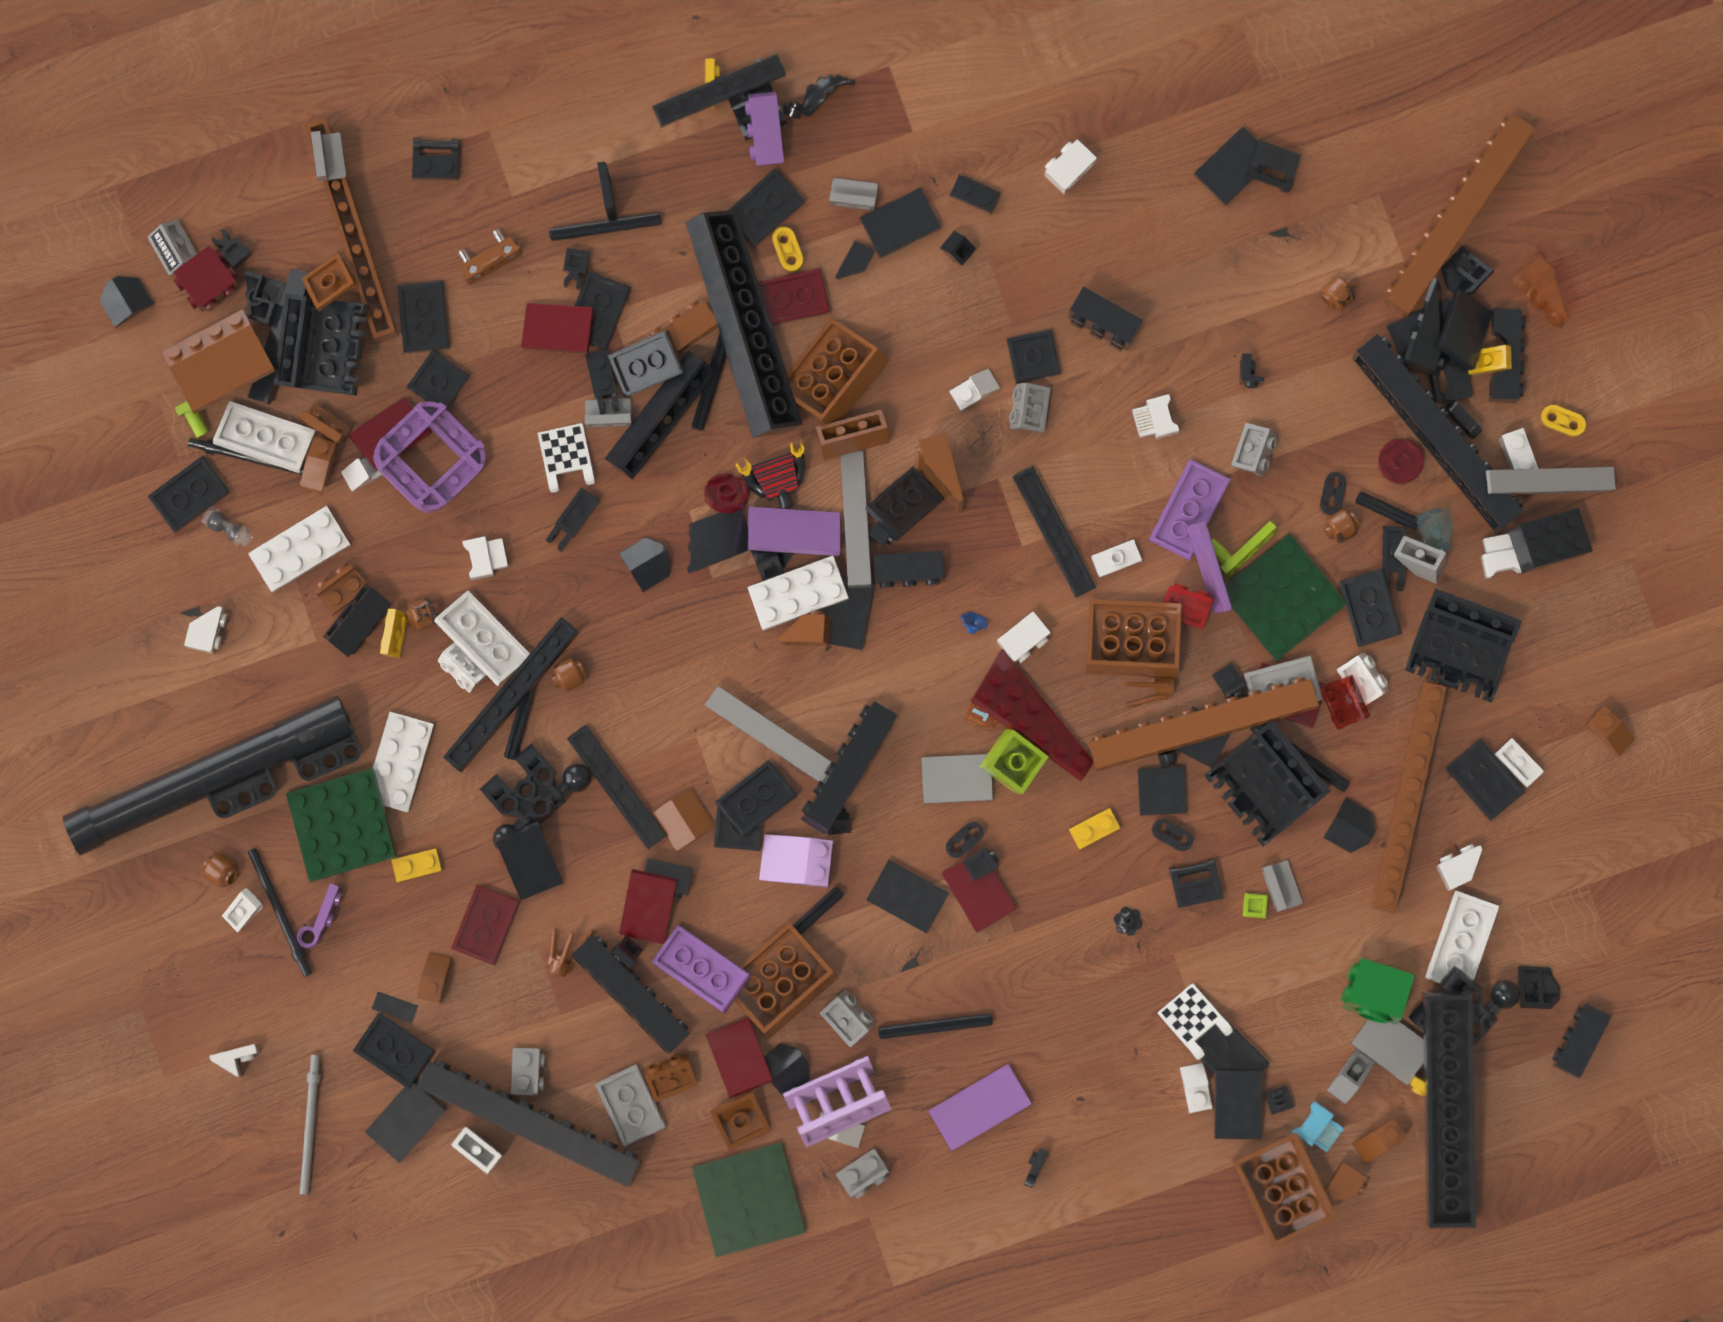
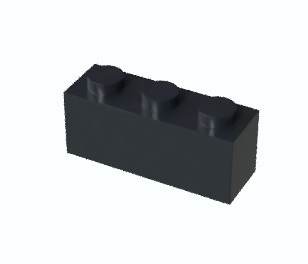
M942 551L873 555L875 585H880V588H893L894 584L903 583V587L917 586L918 582H926V586L939 585V581H944Z
M365 583L322 637L349 657L359 650L360 642L365 636L368 637L372 634L375 624L379 619L387 615L388 608L392 603Z
M1583 1004L1582 1007L1578 1006L1573 1015L1575 1022L1572 1028L1568 1026L1562 1037L1565 1040L1562 1048L1557 1047L1552 1056V1060H1554L1552 1066L1576 1079H1580L1612 1016L1589 1004Z

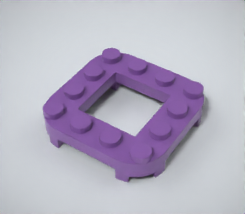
M420 402L393 429L380 439L373 455L378 471L415 508L425 513L436 512L444 508L480 473L485 465V451L480 440L477 441L446 410L447 407L444 404L436 402ZM428 427L460 458L431 487L399 457Z

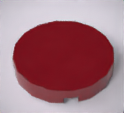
M1394 439L1388 442L1380 451L1378 457L1379 470L1382 476L1389 482L1408 484L1415 480L1422 472L1424 465L1423 453L1413 441Z
M730 473L718 474L710 478L704 488L705 502L713 510L722 513H733L743 509L750 497V490L744 479L740 476L738 478L734 477Z

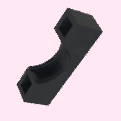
M1494 308L1492 311L1491 335L1499 338L1505 345L1511 346L1512 369L1503 370L1490 378L1489 402L1517 403L1519 397H1523L1524 385L1520 383V374H1524V361H1520L1521 352H1524L1525 338H1521V329H1525L1526 318L1522 316V309Z

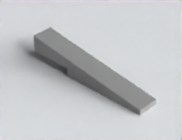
M856 451L841 455L848 588L871 586L867 510L865 509L867 506L863 451Z
M1614 467L1486 471L1488 494L1605 493L1616 490Z
M719 686L716 687L705 703V706L817 782H823L827 776L824 772L831 761Z

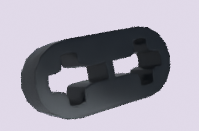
M1452 400L1444 407L1450 418L1471 439H1475L1482 432L1480 426L1456 401Z
M1330 473L1324 481L1319 508L1324 515L1330 516L1338 512L1341 507L1346 480L1341 473ZM1334 477H1337L1341 486L1338 485L1335 492H1331L1332 484L1329 483V480L1331 481ZM1330 496H1334L1333 504L1336 505V508L1328 511L1324 502L1327 503Z
M1160 819L1152 826L1153 836L1177 851H1187L1193 844V837L1188 831L1168 820ZM1167 825L1166 830L1172 833L1171 836L1167 834L1159 836L1156 826ZM1173 836H1187L1186 841L1189 842L1188 845L1179 847V841L1174 839Z
M976 822L968 823L949 839L946 844L947 854L952 858L962 857L983 838V827ZM969 827L973 829L979 828L978 838L973 836L968 841L965 839L969 834ZM963 840L965 843L960 847L962 852L959 854L958 852L952 853L950 851L952 848L951 843L958 844Z

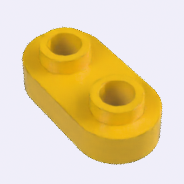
M787 227L778 228L773 234V244L781 266L788 272H796L803 265V256L795 234ZM781 237H787L788 242L785 244L781 243ZM791 257L796 259V263L793 265L787 262Z
M1557 405L1547 406L1540 416L1541 422L1545 427L1569 437L1581 435L1586 428L1585 419L1580 414ZM1554 414L1556 420L1550 421L1548 415ZM1570 422L1576 423L1577 429H1571L1569 427Z

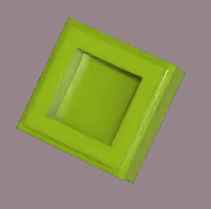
M1245 893L1242 917L1266 919L1268 895Z

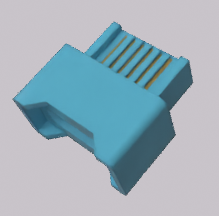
M1313 1101L1310 1105V1115L1301 1128L1293 1129L1291 1134L1297 1132L1300 1140L1309 1147L1315 1144L1325 1152H1328L1344 1128L1331 1120L1334 1114L1316 1101Z

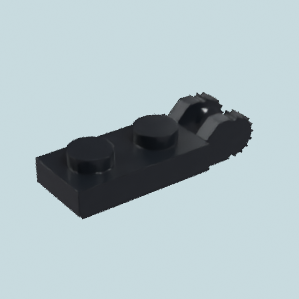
M608 350L585 354L594 397L598 402L600 415L605 414L606 411L602 398L610 396L612 399V409L614 412L619 411L616 398L617 390L608 357Z
M581 487L556 521L555 527L546 538V541L548 543L553 542L560 529L563 530L567 535L557 548L562 552L582 528L600 503V500Z
M1383 526L1382 568L1385 570L1389 587V573H1398L1396 588L1397 591H1403L1406 566L1394 554L1401 540L1406 536V527Z

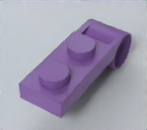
M330 883L314 928L309 926L303 927L297 934V940L300 945L306 948H314L320 943L323 932L327 927L330 928L335 917L332 914L334 906H339L343 896V893L340 892L341 887ZM307 931H312L315 935L314 941L310 944H306L303 940V936Z

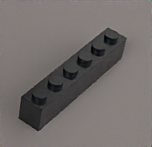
M689 351L681 359L685 373L663 382L604 458L616 470L632 480L716 373L703 359Z
M876 701L872 702L869 706L865 704L859 713L861 720L858 725L855 723L852 725L847 734L850 736L846 744L843 742L836 752L838 755L835 763L830 762L824 772L827 774L825 780L817 783L813 790V793H815L812 801L808 800L801 810L804 813L801 820L823 834L831 828L897 718L896 714Z
M591 935L571 957L669 1055L688 1037V1026L681 1019L675 1020L671 1015L673 1011L664 1002L660 1004L654 998L656 994L649 986L644 988L638 982L640 977L632 969L629 971L625 969L622 965L623 963L606 949L608 945L601 937L595 938Z

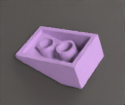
M765 834L759 880L828 888L833 841Z

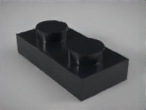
M959 174L950 197L992 214L1001 192Z

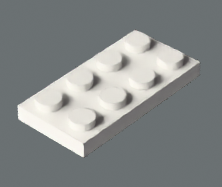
M229 401L214 436L213 444L300 473L316 432L299 424Z
M325 506L248 554L270 591L274 593L351 545L332 513Z
M834 556L747 587L763 631L798 619L802 615H808L810 611H819L849 600Z
M469 591L465 592L434 620L497 686L512 675L530 654Z
M389 712L373 766L384 806L409 813L434 724Z
M1454 891L1424 978L1439 983L1455 965L1474 981L1499 906Z

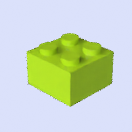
M1005 729L979 767L1012 792L1023 794L1049 756L1016 731Z

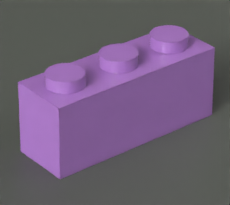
M776 93L748 95L749 101H745L746 115H750L751 124H747L748 137H753L754 145L750 146L751 160H755L757 166L784 163Z

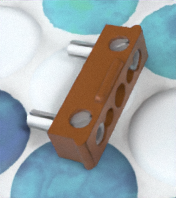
M497 229L499 236L496 231L493 234L498 243L473 258H470L467 251L462 249L468 261H466L461 250L459 251V255L464 262L459 266L465 275L464 279L468 285L521 256L522 251L519 245L514 243L511 236L505 239L500 229Z

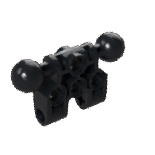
M530 744L514 758L527 773L526 779L519 781L514 789H510L496 774L480 788L481 792L503 817H519L513 825L503 824L496 828L492 836L495 848L499 850L495 842L496 838L535 822H538L540 825L567 802L564 798L571 791L582 792L587 789L591 782L589 769L579 763L571 764L563 772V781L554 787L556 771L539 751ZM544 770L549 771L550 778L547 781H540L539 774ZM527 785L532 786L533 791L531 795L522 796V788ZM507 801H514L515 808L510 812L505 811L504 804ZM547 803L548 808L545 813L539 814L536 812L538 804Z
M1455 965L1439 982L1448 992L1475 991L1479 994L1478 1000L1473 1002V1023L1478 1024L1481 1027V1031L1478 1034H1473V1047L1499 1020L1496 1017L1499 1011L1514 1007L1520 1000L1518 986L1510 980H1501L1492 987L1491 1000L1484 1006L1482 988ZM1422 1001L1408 1017L1424 1032Z

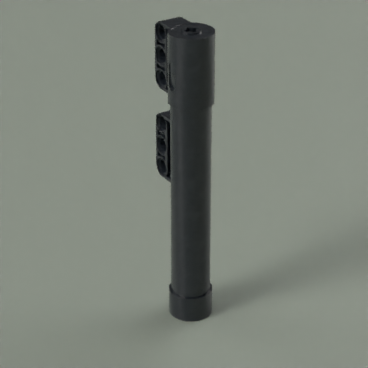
M337 695L275 722L274 726L111 798L90 807L87 805L63 816V822L75 850L81 856L104 846L107 841L205 798H208L216 816L228 818L274 797L277 783L271 769L290 761L294 763L299 776L303 780L311 781L357 761L361 756L362 748L348 713ZM348 745H354L358 752L354 756H348L344 749ZM329 754L335 756L337 760L331 766L325 764L323 760ZM305 764H312L315 767V772L307 775L303 772L302 767ZM265 782L270 783L273 790L270 793H263L260 790V785ZM248 792L252 799L244 803L239 799V794ZM226 801L230 804L231 808L227 812H222L218 809V803Z

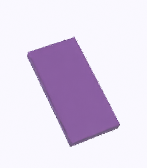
M1189 459L1149 541L1190 561L1194 549L1187 526L1203 521L1208 525L1231 479Z
M749 507L748 550L839 556L840 513Z
M1206 522L1188 525L1187 529L1206 591L1210 594V598L1214 599L1211 605L1213 613L1232 610Z
M680 925L676 926L652 961L654 965L724 1014L751 978L749 973Z
M1007 1064L930 1109L928 1112L949 1148L953 1151L1031 1105V1102Z

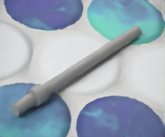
M311 1055L310 1072L307 1073L306 1080L309 1085L300 1194L309 1195L318 1083L321 1080V1074H319L320 1055Z

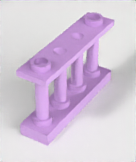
M868 1056L783 1093L789 1109L797 1108L804 1125L798 1127V1131L806 1147L891 1110L883 1090L876 1093L869 1075L875 1072ZM860 1079L868 1097L855 1102L848 1084ZM839 1089L846 1106L833 1111L826 1094ZM818 1098L825 1116L812 1121L805 1103Z

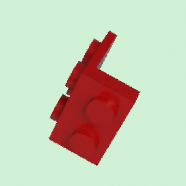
M1175 583L1174 586H1169L1163 603H1181V624L1203 630L1214 599L1210 598V594L1204 591L1197 590L1196 593L1187 591L1188 587Z

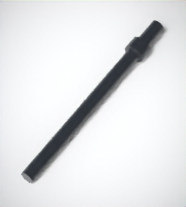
M189 438L188 441L189 447L204 450L207 454L215 455L216 453L298 475L303 474L304 466H302L300 473L215 445L211 440L206 442Z
M252 849L248 851L249 857L292 950L291 956L294 962L297 961L303 977L310 976L312 972L305 958L307 957L305 950L300 947L257 849Z

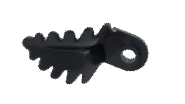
M832 74L827 75V80L819 77L816 85L810 84L806 88L804 102L801 104L790 100L789 103H784L783 107L785 109L783 113L796 119H801L802 115L811 117L815 109L825 101L827 94L841 86H854L855 81L847 77L842 78L840 75L833 77Z

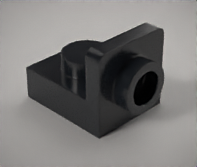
M1242 353L1240 356L1239 384H1245V388H1258V385L1264 383V377L1251 376V374L1255 373V360H1251L1252 354Z
M750 550L762 581L784 574L776 552Z
M1232 663L1212 675L1226 699L1230 696L1235 697L1245 693L1243 688L1247 686V683L1242 680Z
M984 848L962 862L973 881H976L991 871L998 868L996 863L999 860L993 850L988 851L987 848Z
M627 935L612 949V953L617 959L629 968L636 962L643 951Z

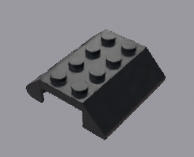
M285 294L273 385L357 396L358 386H354L353 382L359 383V377L353 376L352 373L353 369L361 368V363H356V359L362 360L364 340H359V337H365V332L358 330L359 323H367V318L362 317V314H368L369 305L333 301L318 311L311 297Z
M1435 588L1409 653L1405 671L1414 674L1418 666L1417 675L1422 677L1427 667L1432 668L1431 681L1436 682L1438 675H1441L1439 684L1458 690L1460 683H1462L1461 692L1466 693L1469 689L1470 683L1477 686L1474 691V697L1479 698L1482 691H1484L1482 700L1492 703L1498 688L1497 683L1511 645L1515 642L1522 620Z
M1273 720L1204 775L1209 783L1218 778L1219 781L1213 785L1215 790L1222 787L1224 783L1227 784L1231 790L1226 791L1222 798L1226 801L1229 797H1233L1227 804L1239 819L1245 814L1248 815L1242 821L1244 825L1250 824L1254 818L1260 824V826L1258 825L1253 829L1251 834L1255 837L1258 833H1263L1257 839L1262 847L1331 792Z

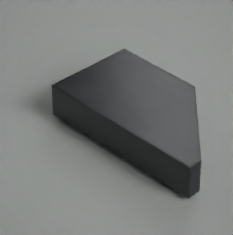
M854 241L835 279L840 280L844 277L863 273L875 251Z

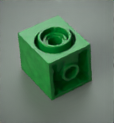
M1361 958L1357 963L1354 962L1353 966L1349 969L1347 979L1350 980V983L1344 988L1340 1001L1344 1002L1342 1008L1356 1012L1360 1017L1373 1022L1396 1025L1402 1019L1415 975Z

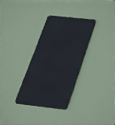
M377 992L372 1009L412 1023L418 1006Z

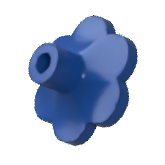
M968 612L960 617L963 625L968 627L967 632L970 634H975L976 631L988 628L989 624L982 615Z

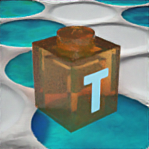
M972 702L964 717V721L988 732L991 727L995 729L998 723L996 719Z

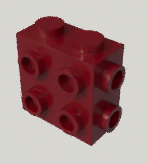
M210 245L173 271V274L176 276V279L173 280L180 291L185 289L190 295L186 299L194 310L198 307L202 312L214 309L218 305L217 301L224 296L228 298L233 295L239 286L235 281L239 278L231 266L229 268L224 266L222 261L225 258L218 249L213 251Z

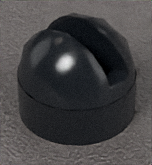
M1175 749L1158 754L1159 762L1163 767L1169 768L1168 763L1175 766L1177 762Z

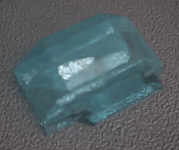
M1448 507L1443 509L1436 508L1417 516L1416 521L1424 544L1441 551L1452 548L1450 535L1454 524Z

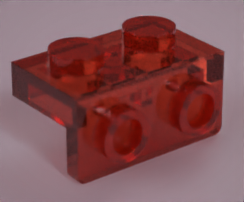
M1353 674L1331 681L1320 688L1322 698L1326 702L1331 719L1337 730L1370 717Z

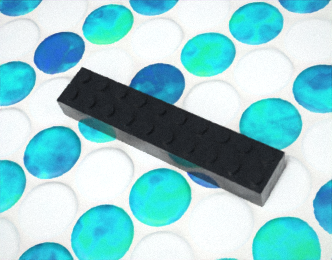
M736 211L705 212L690 219L685 223L752 437L784 434L803 425Z
M1376 334L1356 350L1352 359L1497 535L1524 512L1522 510V503L1516 496L1512 497L1510 494H1488L1486 471L1493 470L1492 466L1486 460L1482 461L1477 455L1479 454L1478 449L1471 442L1469 444L1466 442L1460 427L1452 425L1448 420L1450 416L1443 407L1438 408L1434 403L1435 397L1428 389L1424 391L1419 384L1421 381L1418 376L1406 369V362L1399 354L1395 355L1392 352L1390 342L1384 336L1380 337Z
M1423 992L1426 1224L1429 1228L1476 1227L1473 995L1471 992Z
M442 1061L428 1062L417 1085L418 1088L615 1182L630 1187L642 1162L637 1159L638 1154L627 1149L624 1150V1153L616 1150L618 1145L606 1139L603 1140V1143L595 1140L597 1135L585 1129L582 1132L574 1130L576 1125L566 1120L557 1122L553 1120L555 1115L545 1110L536 1112L532 1110L534 1105L524 1100H519L517 1103L512 1100L513 1095L503 1090H498L496 1093L491 1090L492 1085L482 1080H477L475 1083L470 1080L471 1075L463 1071L456 1070V1073L449 1070L450 1065Z

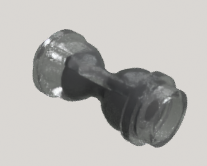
M210 507L201 520L206 529L227 533L229 540L237 548H240L242 545L246 547L252 538L250 528H246L243 525H231L218 508L213 509Z

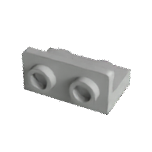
M1030 383L1016 385L1012 394L1014 401L1009 416L1010 429L1044 433L1050 388Z
M1245 423L1231 466L1255 473L1259 477H1264L1265 472L1270 466L1272 451L1277 446V434L1269 428Z
M847 991L842 992L820 1012V1015L850 1048L876 1025L871 1014L864 1011L859 1006L857 999Z
M513 1048L511 1094L539 1095V1091L544 1090V1077H540V1067H545V1054L541 1053V1049Z
M872 1149L836 1173V1176L850 1198L855 1195L858 1199L868 1192L867 1186L873 1182L877 1186L888 1179L886 1174L889 1173V1170L875 1149Z

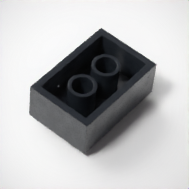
M1084 286L1070 308L1068 315L1072 325L1080 329L1083 327L1091 331L1090 334L1099 340L1104 338L1110 341V346L1118 351L1123 349L1128 351L1143 322L1139 317Z
M1579 508L1519 524L1508 530L1522 574L1580 558L1593 552Z

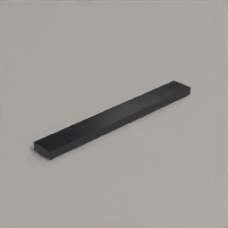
M560 617L443 758L462 773L580 632L564 618Z

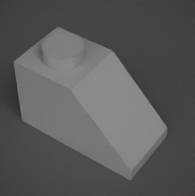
M1406 536L1403 537L1394 554L1413 574L1436 584L1446 567V552Z
M1356 1048L1327 1091L1346 1104L1360 1088L1375 1061Z

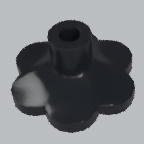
M1128 907L1122 908L1120 913L1114 916L1117 932L1121 934L1126 933L1128 936L1134 935L1136 930L1142 927L1139 911L1131 910Z

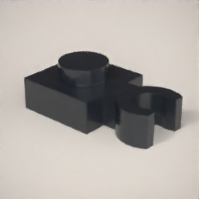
M221 229L220 232L224 236L223 240L217 241L214 237L211 240L216 247L222 248L220 253L236 270L252 253L236 237L230 241L228 233Z
M567 248L563 271L568 272L569 275L564 279L565 288H568V283L571 280H575L577 282L576 290H580L581 280L579 274L586 275L590 252Z
M1039 1148L1038 1152H1032L1028 1162L1032 1166L1024 1185L1033 1188L1048 1154L1047 1151Z

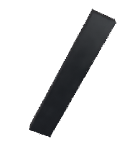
M775 54L652 106V109L662 128L785 77L786 73L778 55Z
M292 268L264 347L274 369L276 367L285 294L308 295V291L301 279L308 273ZM275 371L252 383L248 398L270 405L277 385H273Z
M1032 466L1014 475L1012 478L1075 598L1095 589L1096 586L1034 467Z
M584 725L567 739L646 848L649 850L667 837L587 726Z

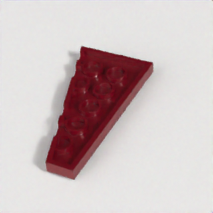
M1002 649L997 654L970 701L1008 729L1016 731L1049 756L1050 760L1079 781H1082L1094 761Z

